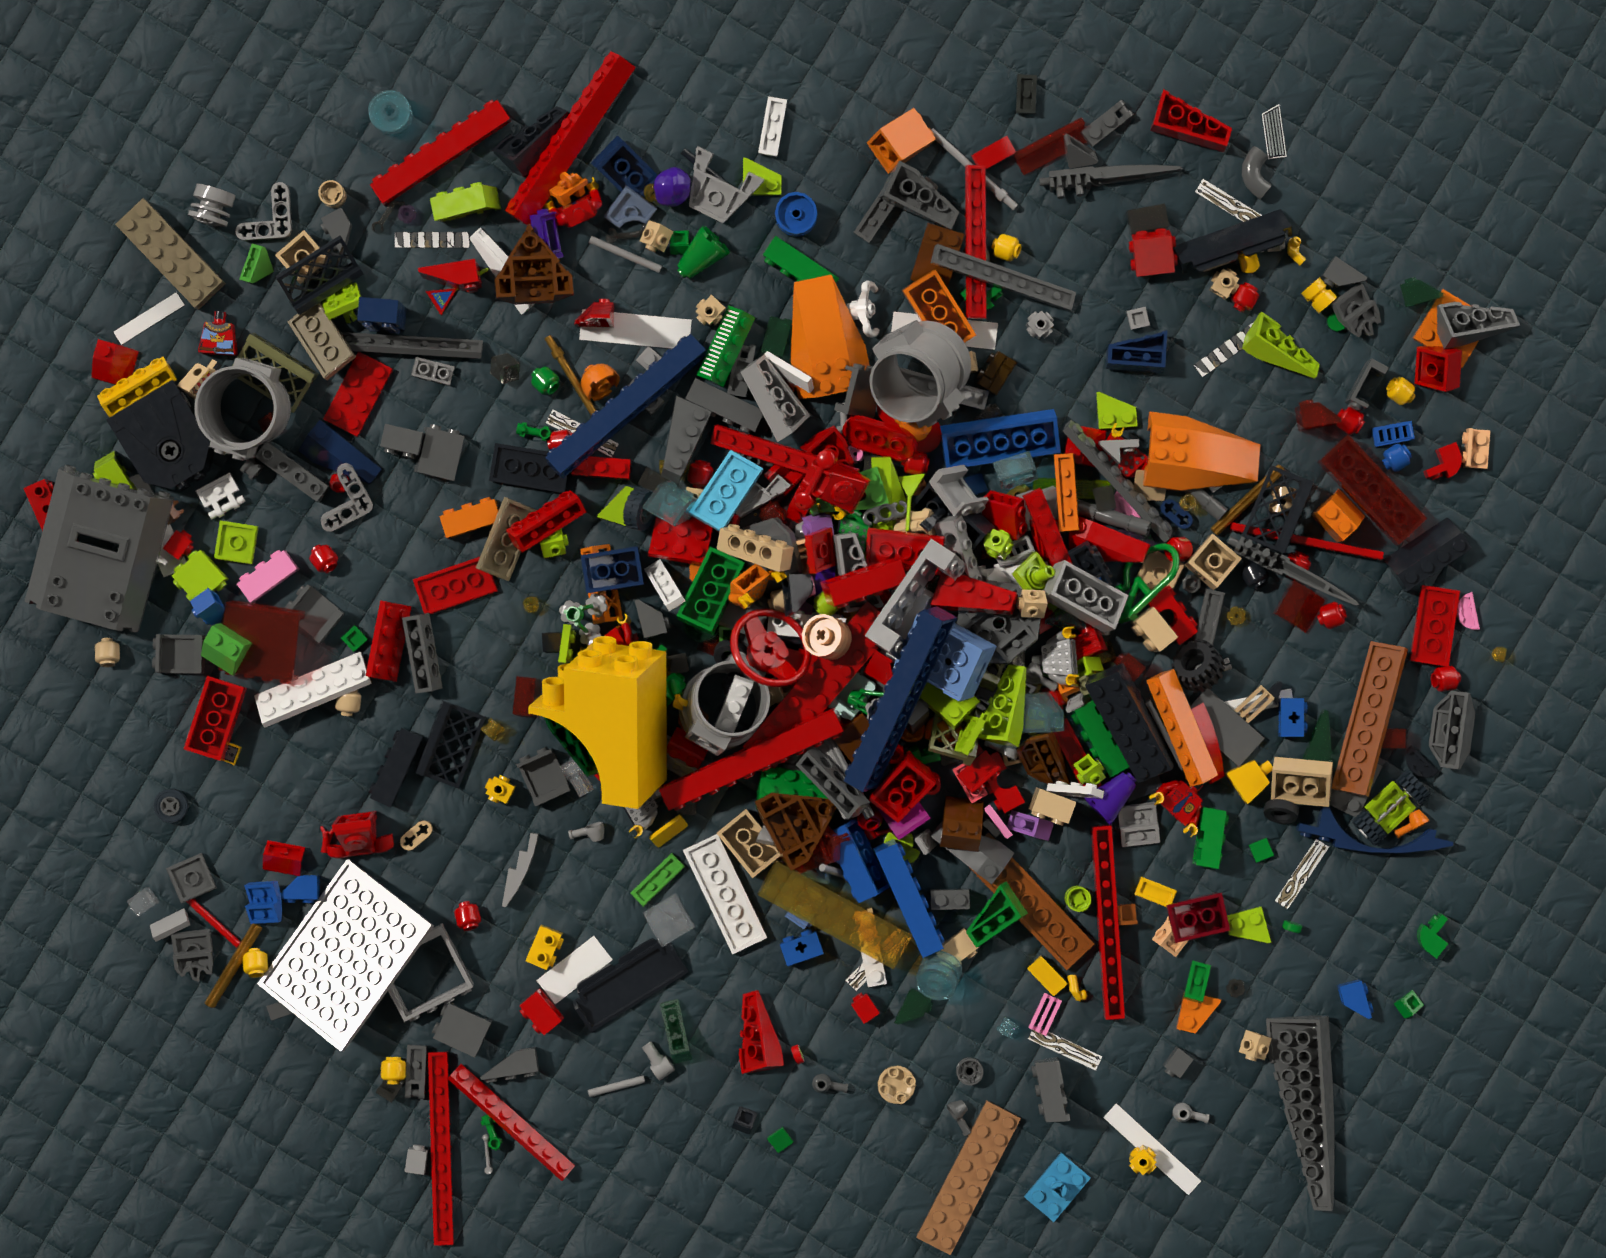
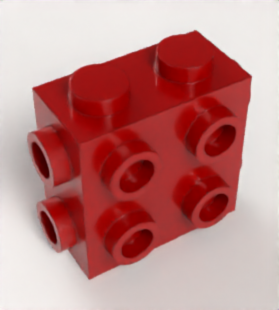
M1160 228L1156 229L1155 232L1138 231L1136 234L1131 235L1132 241H1129V251L1133 253L1134 259L1130 260L1131 271H1135L1137 277L1175 272L1174 266L1178 265L1177 255L1173 254V247H1176L1175 236L1171 235L1170 230Z
M990 490L984 496L989 501L985 504L982 515L995 526V530H1004L1010 535L1011 540L1017 541L1027 530L1024 499Z

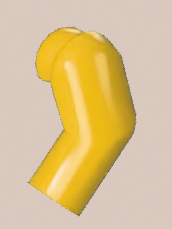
M1295 236L1288 241L1287 253L1300 266L1306 258L1299 253L1301 239Z

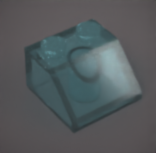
M1030 451L993 462L997 485L1001 491L1011 490L1016 486L1038 480L1037 470Z
M664 481L656 487L643 505V509L671 525L677 526L690 519L689 511L698 498L694 497L690 491L678 488L674 482Z

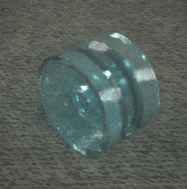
M380 91L369 103V118L376 129L385 135L395 136L402 134L412 123V107L404 95L397 91ZM389 111H394V113H391L392 116H388Z
M943 951L935 952L922 959L915 977V985L918 991L930 999H949L956 991L962 975V966L953 955Z

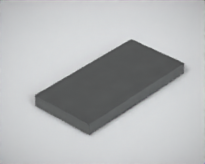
M1207 688L1190 705V709L1204 702L1218 739L1220 751L1240 767L1264 740V737Z

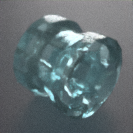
M1004 1016L1001 1025H998L996 1030L1012 1039L1014 1031L1018 1030L1020 1026Z

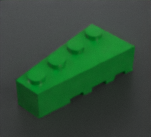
M1091 699L1085 705L1072 711L1071 718L1075 725L1079 724L1083 731L1080 734L1084 741H1089L1092 746L1089 750L1094 759L1098 758L1104 767L1103 774L1111 778L1129 768L1094 701Z

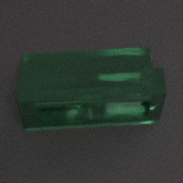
M770 316L761 348L762 354L768 351L783 359L792 320Z

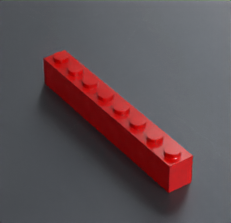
M490 100L483 106L484 109L479 112L477 110L467 116L468 119L463 123L459 121L451 127L452 130L448 133L442 132L436 136V141L430 144L428 142L419 148L421 151L415 155L414 153L407 155L403 163L399 165L396 163L388 168L389 172L383 176L379 174L374 177L369 185L384 206L512 122L499 101Z

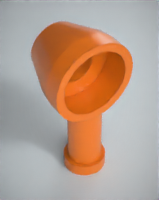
M1419 809L1409 814V824L1397 830L1395 829L1394 832L1399 839L1401 838L1400 836L1420 828L1430 821Z

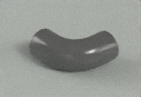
M1253 146L1242 163V178L1249 191L1260 200L1271 187V184L1260 173L1261 167L1268 159V156L1261 149Z

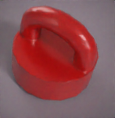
M337 473L333 474L329 483L330 488L335 492H345Z

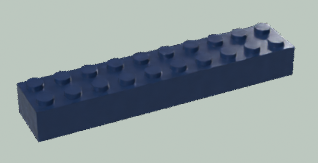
M938 606L919 612L916 617V626L908 635L909 641L900 652L901 658L892 669L893 675L891 680H888L885 684V693L876 704L878 708L869 719L868 724L870 725L867 731L861 736L860 740L862 742L860 747L853 754L854 760L845 771L846 777L844 782L861 792H866L879 786L957 619L956 616Z

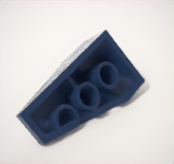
M321 420L309 432L298 450L313 463L336 472L341 464L348 463L353 466L360 480L371 484L382 470ZM343 470V474L350 476L349 471Z

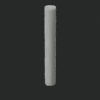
M825 864L819 866V870L844 878L843 870Z
M642 1075L589 1089L588 1094L589 1097L639 1085L645 1083V1078Z

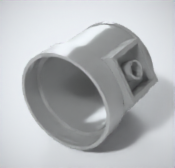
M915 320L887 334L872 348L878 360L871 370L870 389L875 402L887 415L903 422H916L918 427L921 428L925 425L927 427L934 425L940 418L942 420L949 418L953 415L952 412L960 407L959 404L964 398L959 391L969 379L971 358L965 343L951 328L934 321L918 322ZM897 354L915 357L931 370L937 383L938 396L929 395L917 390L904 378L898 366Z
M235 358L233 366L221 368L203 381L195 399V417L202 433L211 441L209 447L215 448L214 452L223 455L233 454L232 458L242 461L249 460V458H255L259 445L274 440L283 432L290 418L291 403L287 390L279 381L281 369L247 358ZM245 374L258 378L266 385L271 393L274 404L273 418L268 429L260 437L250 442L233 435L224 424L221 415V399L225 389L234 379Z
M740 652L746 665L758 675L765 677L767 672L757 671L750 666L746 659V654ZM732 654L727 657L726 661L717 663L699 672L686 684L681 698L688 700L687 707L683 706V711L678 709L681 724L686 732L685 738L717 756L725 750L733 749L747 741L765 719L770 705L768 686L753 681L751 691L755 698L756 714L748 730L739 733L724 732L713 727L704 718L698 704V691L704 677L716 673L728 674L730 672H737L743 674L746 679L752 680L741 671Z

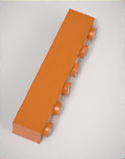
M1171 669L1161 672L1146 680L1190 787L1203 784L1218 776L1175 670Z

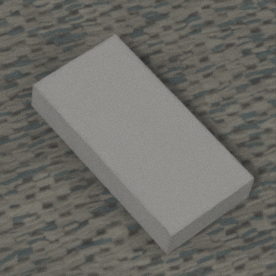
M183 908L151 924L150 929L155 942L190 926L188 914Z

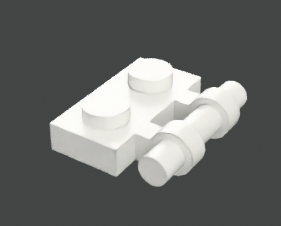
M231 473L196 490L205 508L213 506L214 510L208 513L211 519L220 518L225 515V512L233 508L235 510L240 507V504L246 502L243 495L237 498L234 497L233 493L239 491V488ZM227 497L230 502L220 506L218 501Z

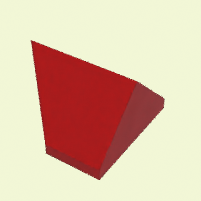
M876 650L864 672L885 685L888 680H891L893 675L891 669L892 660Z

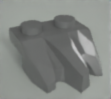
M1361 283L1356 284L1330 303L1338 321L1357 337L1361 336V332L1368 336L1374 335L1372 323H1381L1379 309L1375 301L1369 299L1365 287Z
M210 929L171 934L174 952L173 961L177 973L183 977L186 972L190 971L192 980L198 982L202 970L206 974L212 975L213 944Z

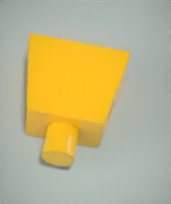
M1252 760L1225 774L1243 801L1248 804L1270 783L1266 775L1272 772L1273 766L1268 760L1258 766L1255 760Z

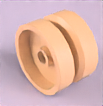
M826 614L815 615L809 619L802 632V642L806 650L812 655L827 660L838 659L845 655L850 648L852 640L848 625L842 620Z

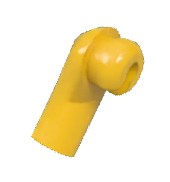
M1077 975L1067 976L1069 991L1075 1000L1079 1002L1086 1000V991H1079Z

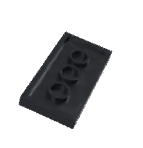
M495 443L489 481L563 493L566 490L568 475L562 479L551 468L545 458L548 451Z

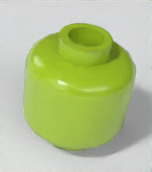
M823 591L813 600V607L819 614L832 616L841 609L827 604Z

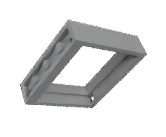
M443 923L432 928L422 944L441 935L465 982L409 1011L393 983L388 991L404 1022L407 1020L411 1022L420 1018L419 1014L425 1011L430 1013L436 1010L437 1005L441 1003L446 1005L455 1000L454 997L459 994L461 996L466 995L472 991L471 988L474 986Z

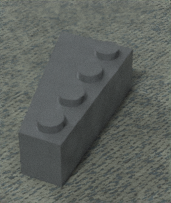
M676 396L661 477L676 484L680 483L708 424L711 411Z

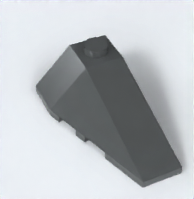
M898 161L887 178L878 197L894 206L950 230L959 214V211L944 196H941L917 169L901 161Z
M1451 302L1437 306V334L1444 349L1464 346L1520 326L1513 309L1492 306L1490 308H1483L1477 304L1467 306L1462 305L1461 302Z
M943 821L940 822L930 835L938 843L941 840ZM981 835L978 852L946 848L991 885L1014 854L1000 841Z

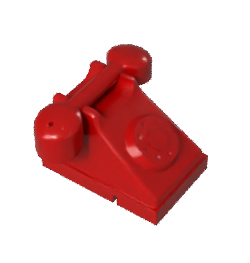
M824 449L818 453L816 459L811 463L805 478L800 484V488L803 491L795 496V503L798 508L808 510L814 507L816 498H819L853 514L871 480L840 462L837 453L833 449Z
M898 744L890 760V763L895 764V766L869 796L870 802L897 823L926 794L934 795L938 793L941 785L939 775L931 772L930 766L923 764L912 755L911 751H907L904 755L903 747Z
M376 811L341 815L332 824V830L341 845H326L327 854L332 858L339 859L383 853L394 847L393 834L390 833L376 838Z

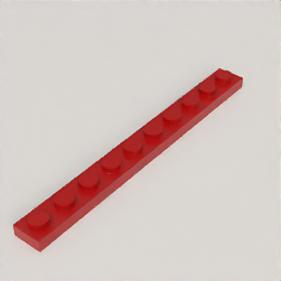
M448 1051L428 1052L434 1245H453L449 1080L447 1079L449 1077Z

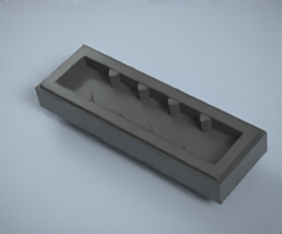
M1210 589L1205 590L1196 628L1198 632L1195 634L1194 641L1196 639L1200 641L1206 640L1213 645L1225 593Z

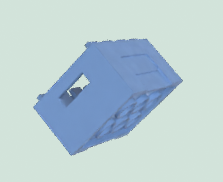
M915 617V619H914V621H913V624H912V626H911V628H910V630H909V633H910V631H911L913 628H915V626H916V623H917L916 617ZM954 623L927 682L943 690V693L959 702L973 698L997 646ZM947 658L951 659L950 665L946 664Z

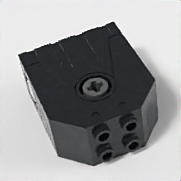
M171 380L106 420L144 483L182 492L191 486L189 483L195 480L198 482L207 477L206 473L211 469L215 448L209 447L211 441L199 428L195 417V409L187 395L177 386L178 382Z

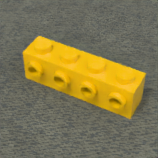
M161 357L151 361L150 365L145 368L137 369L128 378L119 380L113 387L104 389L97 397L104 411L111 417L171 380L176 381L177 379L165 358Z

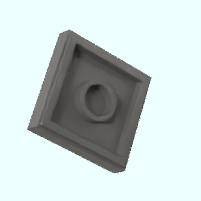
M202 853L166 868L181 904L217 889Z

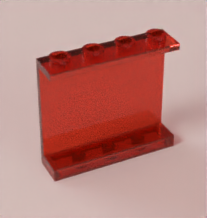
M235 600L225 602L223 625L252 642L235 675L240 673L246 678L259 676L265 681L278 679L280 683L291 684L292 681L297 680L299 675H294L299 620L304 619L305 611Z

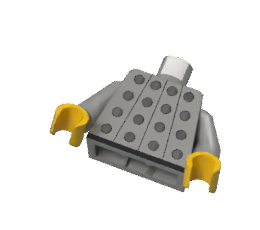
M1074 626L1065 627L1061 632L1056 633L1047 640L1046 645L1041 647L1042 655L1032 656V663H1038L1040 666H1043V673L1048 674L1051 680L1060 685L1078 686L1074 682L1075 678L1079 677L1076 642L1074 639H1068L1075 638L1076 634H1071V629Z
M659 788L639 809L623 807L633 824L629 833L632 830L637 832V836L634 839L638 838L642 832L653 824L658 814V804L655 799L661 796Z

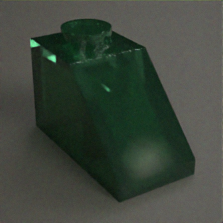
M1415 277L1405 279V283L1400 284L1406 307L1446 297L1445 293L1423 280H1416Z
M911 987L894 1019V1023L898 1025L922 1017L925 1012L929 1013L934 1004L931 1002L932 997Z

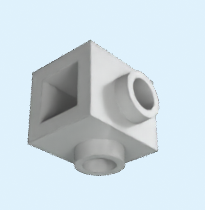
M1035 311L1027 318L1029 322L1026 324L1028 327L1026 330L1033 338L1039 339L1043 337L1045 339L1053 332L1051 328L1054 326L1052 323L1054 319L1048 312L1043 313V311L1037 313ZM1043 321L1044 326L1038 327L1037 322Z

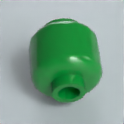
M549 367L536 368L533 371L531 384L542 395H551L557 391L560 385L559 376Z

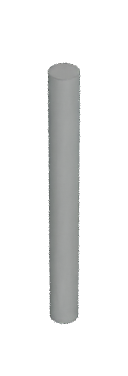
M591 236L589 240L590 244L659 273L662 268L659 264L594 236Z

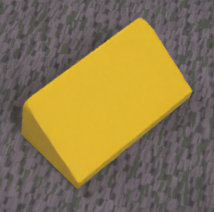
M679 814L650 835L649 839L659 848L688 827V824L682 815Z
M1041 955L1027 968L1053 996L1068 984Z

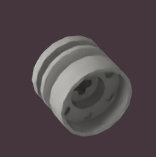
M196 184L193 196L201 200L200 204L191 203L190 206L198 209V212L189 210L188 216L206 225L227 227L228 222L220 219V217H230V214L223 211V207L232 208L236 195L215 187Z

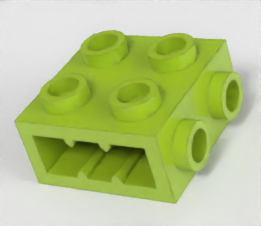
M203 550L193 551L187 557L189 560L184 565L180 563L173 570L175 572L172 575L175 579L173 583L180 590L183 588L187 592L186 597L189 601L207 588L213 592L216 590L219 592L227 585L228 577Z

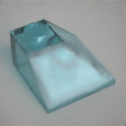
M1050 692L1025 694L1022 733L1064 731V712Z

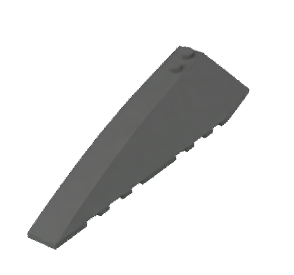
M1310 1015L1266 1018L1267 1037L1272 1038L1268 1057L1270 1063H1274L1275 1072L1273 1074L1280 1088L1279 1094L1285 1105L1284 1111L1292 1138L1297 1146V1155L1301 1159L1303 1166L1301 1169L1303 1175L1306 1176L1307 1189L1313 1209L1333 1211L1334 1102L1329 1016Z

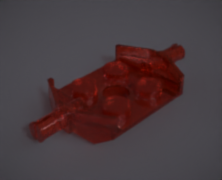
M827 825L809 861L794 870L804 873L818 868L821 864L827 865L838 861L841 843L850 840V837L844 839L843 837L849 836V834L844 833L838 836ZM784 860L779 861L780 864L785 863Z

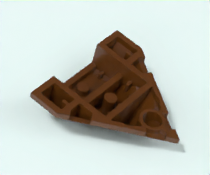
M528 224L522 237L495 278L496 299L517 305L554 303L573 296L572 275L568 270L566 271L556 255L542 238L538 237L532 226Z
M770 793L755 801L760 818L790 871L809 861L811 854L837 808L826 798Z

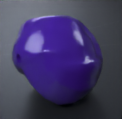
M671 167L662 171L654 181L657 202L667 207H675L682 204L690 193V176L677 167Z

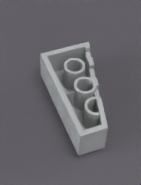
M765 354L741 371L777 442L793 433L811 416Z

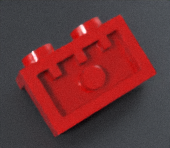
M985 750L974 759L970 766H966L958 773L957 777L971 793L974 791L979 793L986 786L984 783L989 778L993 780L1000 774L998 770L1001 767Z

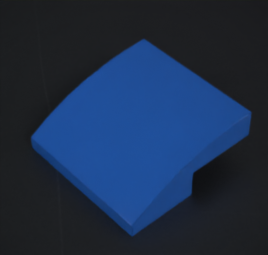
M278 881L250 882L244 885L249 899V904L245 908L250 924L280 922L282 919V900Z

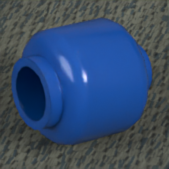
M1395 444L1383 452L1384 459L1382 462L1387 470L1392 469L1394 472H1398L1410 464L1412 455L1405 445Z

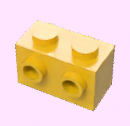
M541 924L525 961L545 970L549 966L553 967L557 958L554 956L556 948L560 950L564 941L561 938L563 933Z

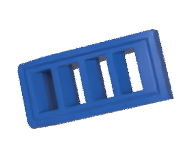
M1412 421L1371 428L1375 447L1415 440ZM1403 426H1406L1407 437H1404ZM1395 428H1398L1399 439H1396ZM1387 429H1390L1392 440H1388ZM1380 430H1382L1384 441L1382 442L1380 441L1379 436Z

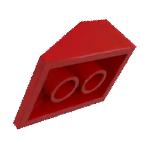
M475 259L418 268V272L423 279L467 291V293H474L479 288H482L479 265Z

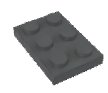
M1377 764L1371 789L1382 768V766L1379 764ZM1331 788L1329 805L1356 817L1361 813L1368 797Z

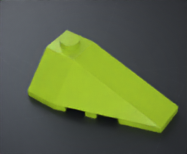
M1261 311L1247 332L1242 349L1259 360L1316 378L1320 364L1304 348H1298L1293 342L1294 338L1291 335L1287 337L1279 329L1281 325Z
M871 457L872 468H878L889 504L897 502L896 510L903 512L904 507L899 504V501L902 500L906 503L907 501L891 457ZM883 508L880 510L883 518L891 516L889 509ZM895 519L887 523H873V528L894 530L897 522Z
M1008 665L997 685L998 689L994 697H991L988 701L990 704L987 710L980 716L986 722L982 734L977 738L1000 745L1019 747L1024 723L1026 667Z
M929 682L926 683L919 698L920 700L923 699L929 708L954 730L980 703L975 696L959 702Z

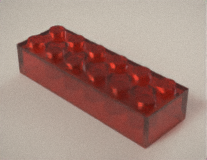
M1348 434L1317 461L1395 546L1400 545L1427 519Z

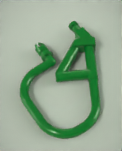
M1161 543L1149 547L1146 555L1160 550L1169 551L1173 559L1172 569L1153 590L1149 589L1140 576L1136 577L1123 608L1124 612L1121 613L1118 623L1122 624L1136 620L1138 618L1137 614L1174 579L1179 569V554L1172 545ZM1126 562L1123 569V585L1119 584L1114 587L1123 593L1130 589L1129 573L1133 565L1130 562ZM1140 588L1145 596L1132 608Z

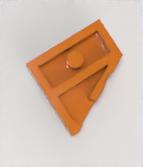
M1204 996L1202 1003L1182 999L1176 1029L1196 1033L1221 1003V999Z

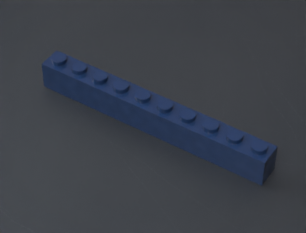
M691 333L687 337H682L677 342L678 345L673 349H668L659 361L651 363L644 374L640 373L637 375L630 386L626 385L623 387L617 397L609 399L603 409L595 411L589 421L581 423L576 428V432L572 435H567L562 440V444L557 448H552L545 457L547 463L562 479L704 359L706 349Z

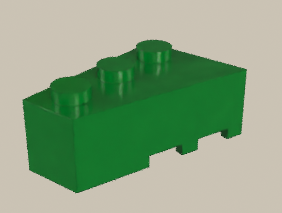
M1202 807L1192 859L1193 864L1219 869V864H1221L1222 860L1221 849L1225 842L1224 826L1227 827L1229 815H1226L1225 810Z
M1007 881L999 885L996 892L966 931L976 948L1028 914Z

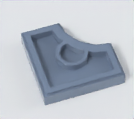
M625 186L605 213L604 218L618 228L630 221H641L647 224L656 212L657 207L628 186Z

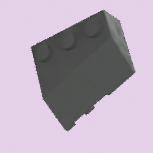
M1053 1057L1034 1061L1035 1066H1031L1033 1078L1037 1077L1038 1085H1035L1036 1096H1040L1041 1104H1038L1040 1116L1043 1115L1046 1122L1071 1121L1070 1115L1066 1111L1067 1099L1062 1089L1064 1088L1058 1058Z

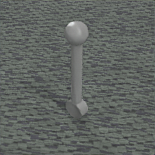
M484 1134L482 1136L486 1155V1168L484 1171L486 1174H491L493 1169L490 1166L488 1146L490 1137L488 1134Z

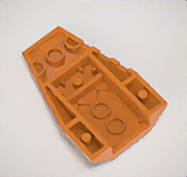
M832 274L794 282L790 361L793 367L812 377L814 386L812 392L808 393L796 385L798 399L816 398L848 391L852 371L845 369L846 365L853 366L854 363L864 365L865 368L869 365L866 345Z
M1149 412L1147 431H1150L1148 464L1144 468V487L1186 491L1188 489L1258 482L1260 444L1188 416Z

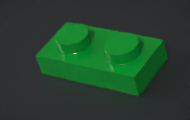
M1197 961L1191 962L1183 999L1198 1003L1203 1002L1211 965Z

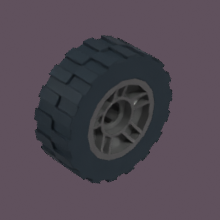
M637 487L630 492L623 510V519L626 527L641 532L649 528L655 518L658 506L657 496L654 491Z

